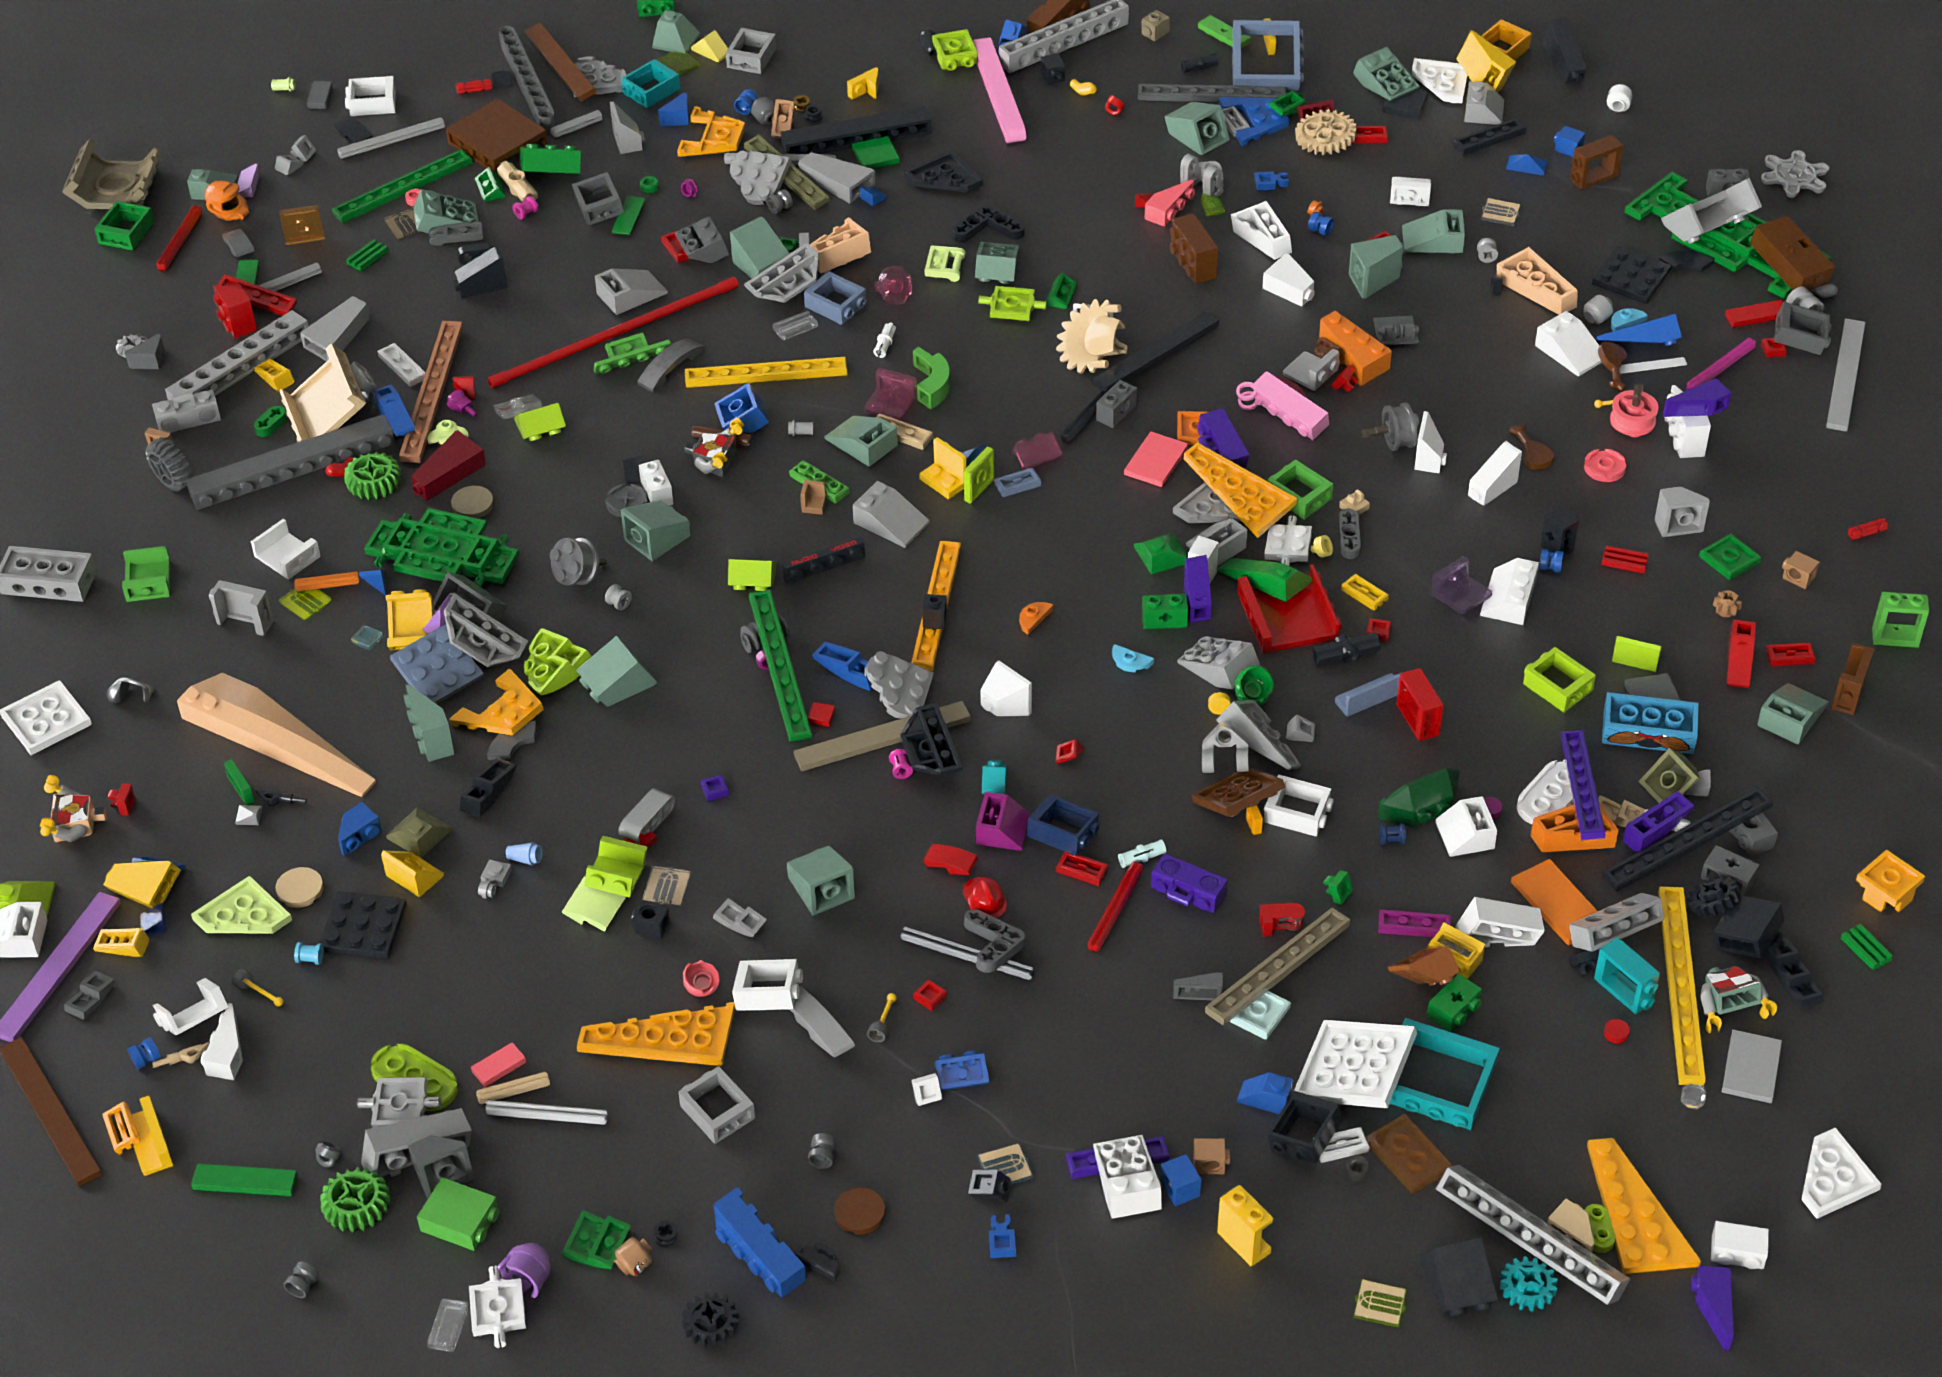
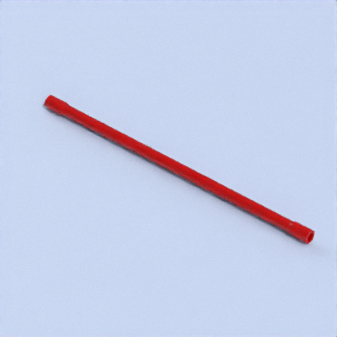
M733 276L719 282L717 285L532 361L487 378L488 384L492 389L503 385L514 378L713 296L738 288V281Z

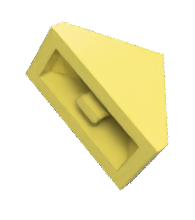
M714 30L694 44L691 50L719 63L726 58L728 48L716 30Z

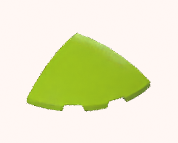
M541 628L528 648L531 654L529 659L524 661V672L528 676L529 685L543 696L566 686L578 678L580 675L576 670L592 656L586 649L572 644L568 638Z

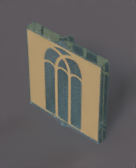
M1019 1143L977 1155L982 1170L1001 1171L1011 1178V1185L1033 1178L1028 1166V1158L1024 1156Z

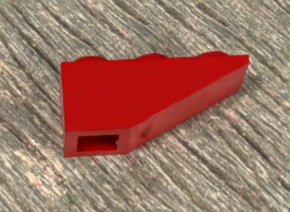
M1733 619L1728 650V686L1749 688L1756 622Z

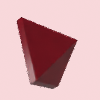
M1333 100L1297 107L1299 120L1301 118L1306 119V115L1312 116V112L1319 114L1320 110L1323 113H1326L1328 109L1330 113L1335 111Z

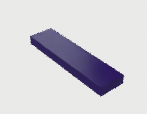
M1164 1136L1144 1139L1152 1164L1170 1161ZM1094 1148L1066 1153V1162L1071 1179L1100 1174Z

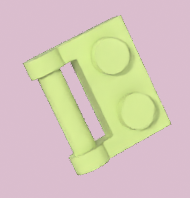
M931 245L925 267V276L948 278L953 282L958 281L960 278L961 262L965 257V250L956 247ZM949 257H954L952 269L947 268Z

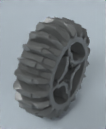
M166 437L152 441L146 447L145 453L149 466L157 476V479L166 488L169 487L171 491L178 492L187 487L186 479L193 477L192 469L189 467L186 456L182 454L176 444H173Z

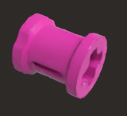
M528 196L525 201L513 204V211L522 220L525 218V215L537 212L538 205L532 196Z
M896 749L890 753L889 760L894 767L892 771L894 777L905 779L911 776L913 770L908 762L905 749Z

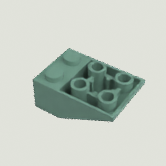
M1388 47L1359 59L1353 72L1363 87L1390 101L1419 88V84Z
M421 189L413 206L416 229L429 233L431 228L437 226L478 222L475 203L469 200L454 198L450 195H442L434 191Z
M1441 210L1402 225L1404 252L1463 253L1465 238L1463 211Z
M852 416L824 436V439L869 467L898 446L897 427L883 418Z
M1787 683L1772 693L1764 703L1757 726L1799 745L1824 711L1829 701Z
M409 684L405 685L407 694L403 695L406 707L410 708V710H407L409 722L415 724L412 726L416 739L421 740L418 741L420 753L426 754L428 762L455 755L449 724L443 708Z

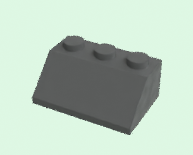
M447 572L432 603L433 614H435L448 596L452 597L455 593L498 622H500L507 607V604L464 575Z

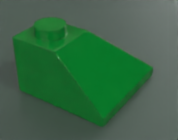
M1173 532L1134 544L1135 550L1151 575L1185 565V558H1188Z

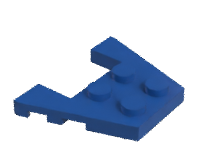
M1219 97L1221 109L1234 106L1238 111L1243 110L1252 127L1236 130V137L1241 146L1247 145L1249 140L1253 139L1256 141L1260 139L1261 135L1265 133L1272 134L1289 126L1287 115L1281 116L1268 106L1269 102L1277 98Z

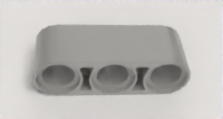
M652 788L623 819L619 827V835L639 843L640 833L644 835L649 833V831L653 833L671 813L675 805V797Z

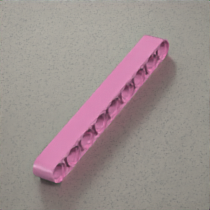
M991 37L972 40L978 52L977 65L1006 143L1026 141V131Z

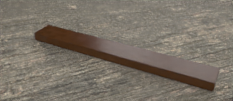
M541 23L524 31L526 36L580 102L597 93L592 84Z
M22 1037L1 1046L0 1053L78 1187L102 1176L96 1162Z

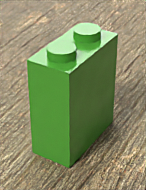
M442 1177L418 1214L417 1219L421 1232L475 1251L478 1244L485 1240L487 1230L491 1223L497 1220L500 1210L495 1196Z

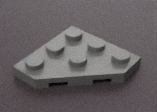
M1206 482L1173 507V514L1188 523L1221 522L1232 518L1237 522L1241 521Z

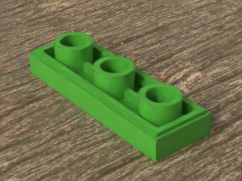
M1211 15L1198 22L1199 29L1233 48V27ZM1241 35V49L1250 43L1251 37Z
M804 460L789 471L790 477L802 484L804 480L825 482L826 499L835 504L850 493L849 487Z

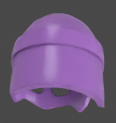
M525 1243L512 1248L499 1264L497 1270H500L501 1277L504 1280H512L513 1274L517 1278H521L523 1292L533 1285L534 1290L531 1296L536 1298L551 1272L549 1255L541 1245Z

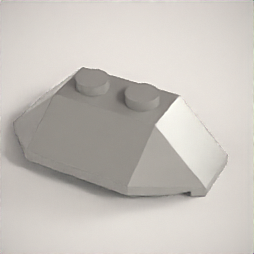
M806 243L744 285L756 297L786 302L816 282L819 253Z
M455 593L444 610L450 644L486 667L518 659L528 640Z

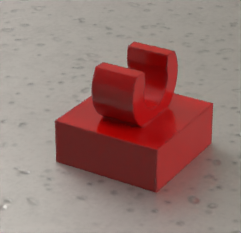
M1349 364L1338 374L1330 386L1336 391L1342 386L1346 392H1350L1354 388L1353 386L1358 383V379L1352 376L1356 369Z
M122 783L119 791L112 789L108 794V799H112L110 806L118 808L120 815L129 816L136 800L132 785Z

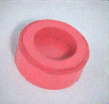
M412 189L405 194L408 205L414 206L420 190Z

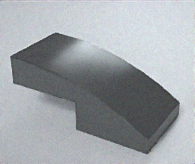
M240 228L222 234L224 242L229 245L231 253L235 257L255 251L250 240Z
M94 971L80 983V992L64 1004L65 1012L85 1020L107 996L115 983V979Z

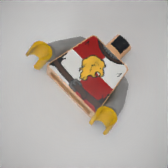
M49 775L46 779L44 790L47 793L56 791L57 794H53L51 819L43 818L40 823V827H42L40 832L43 836H49L52 833L55 842H73L81 837L91 835L95 821H106L107 812L105 807L94 808L90 796L77 793L64 785L59 786V778L55 775Z

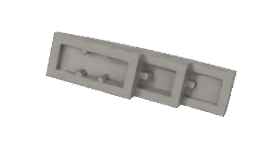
M799 986V999H795L794 1008L789 1010L794 1013L796 1022L808 1030L810 1039L834 1058L855 1047L852 1039L832 1015L810 993Z

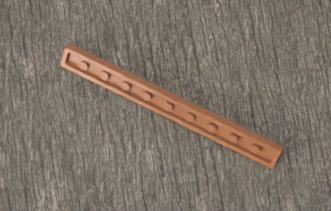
M442 321L411 417L416 430L410 431L405 436L399 454L400 462L421 463L428 441L427 437L431 431L463 330L462 322Z

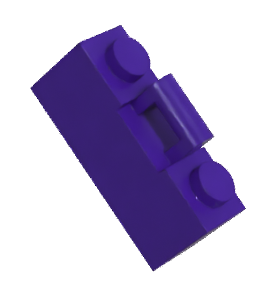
M1221 408L1201 414L1199 424H1197V430L1201 436L1198 439L1199 443L1242 468H1246L1249 453L1224 409Z
M1165 853L1152 871L1151 887L1159 892L1166 893L1168 899L1187 907L1193 902V905L1200 909L1215 913L1227 895L1228 879Z

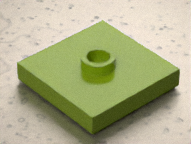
M988 446L964 470V501L970 504L994 481V449Z

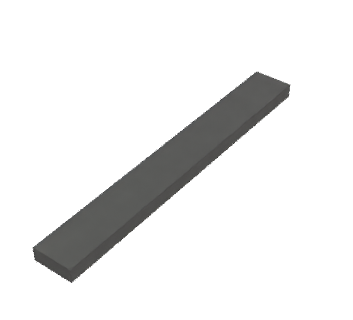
M1138 84V100L1219 102V97L1279 98L1286 94V87Z

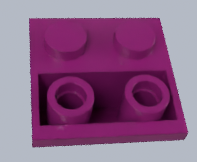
M985 792L976 824V844L1022 851L1028 828V818L1031 816V813L1008 795Z

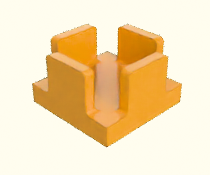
M1885 850L1857 875L1856 881L1865 888L1862 899L1872 907L1882 912L1885 909L1886 902L1895 907L1896 911L1900 912L1913 900L1917 887L1924 882L1925 875L1888 850Z

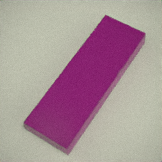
M1380 909L1378 933L1434 938L1443 922L1451 926V915Z

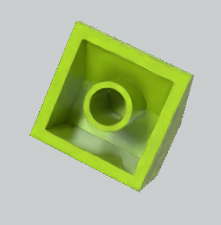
M559 403L524 412L514 417L523 439L529 438L530 441L541 439V434L549 432L550 436L561 433V429L566 427Z
M729 559L728 585H733V590H746V586H755V591L768 590V587L774 586L777 561Z

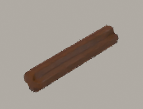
M694 425L692 436L700 438L703 433L716 434L724 430ZM741 433L740 435H735L736 445L747 447L750 445V434Z

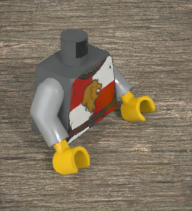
M739 418L731 421L730 427L721 433H703L697 443L686 442L684 452L685 454L693 455L695 468H698L704 474L712 473L723 477L737 451L735 435L742 433L744 424Z

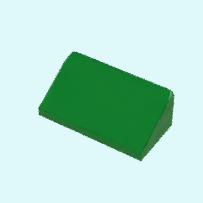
M490 167L475 177L485 202L506 197L498 175Z
M1061 272L1051 287L1046 299V305L1067 309L1078 283Z

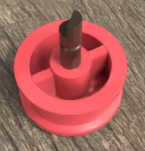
M1635 384L1634 390L1619 393L1615 396L1612 403L1613 410L1610 415L1612 426L1620 433L1633 438L1648 434L1656 425L1655 416L1658 413L1659 406L1654 397L1642 392L1644 384Z

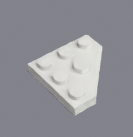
M1414 58L1411 74L1443 101L1451 103L1463 102L1468 75L1460 63Z
M1836 1128L1814 1137L1801 1200L1816 1219L1880 1190L1882 1184Z

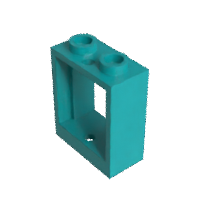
M656 59L621 78L623 93L646 108L680 90L679 74ZM653 79L659 82V84L647 91L640 88Z
M1616 937L1600 948L1594 979L1636 1015L1643 1009L1648 1010L1654 1004V996L1658 988L1657 983L1660 973ZM1618 970L1622 971V972H1623L1627 977H1629L1634 983H1632L1628 978H1626V977H1625L1621 972H1619Z

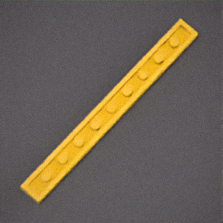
M1659 887L1658 894L1661 898L1664 920L1661 922L1679 1085L1704 1086L1705 1071L1684 887Z

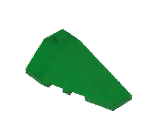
M1230 558L1218 567L1219 572L1236 580L1239 577L1247 576L1251 587L1284 602L1288 601L1312 582V578L1308 575L1277 562Z

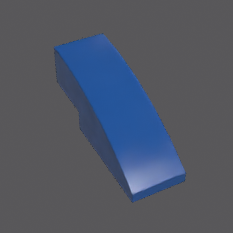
M825 641L812 654L817 662L845 681L868 691L873 689L871 687L872 683L864 675L865 667L869 661L863 660L860 652Z

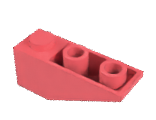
M1189 180L1155 193L1145 204V220L1165 227L1184 208L1185 204L1194 197V180Z

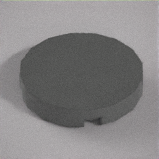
M620 484L613 487L607 492L605 500L607 510L617 517H621V509L648 503L644 489L635 484H631V486Z

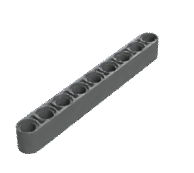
M504 26L499 29L503 53L537 125L543 127L547 133H550L551 128L556 126L554 110L515 29L511 26Z

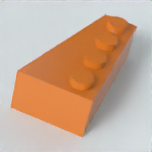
M1333 311L1321 318L1319 338L1323 337L1343 349L1345 354L1339 357V361L1346 366L1350 364L1356 369L1352 376L1355 375L1360 386L1390 369L1392 350L1337 311Z

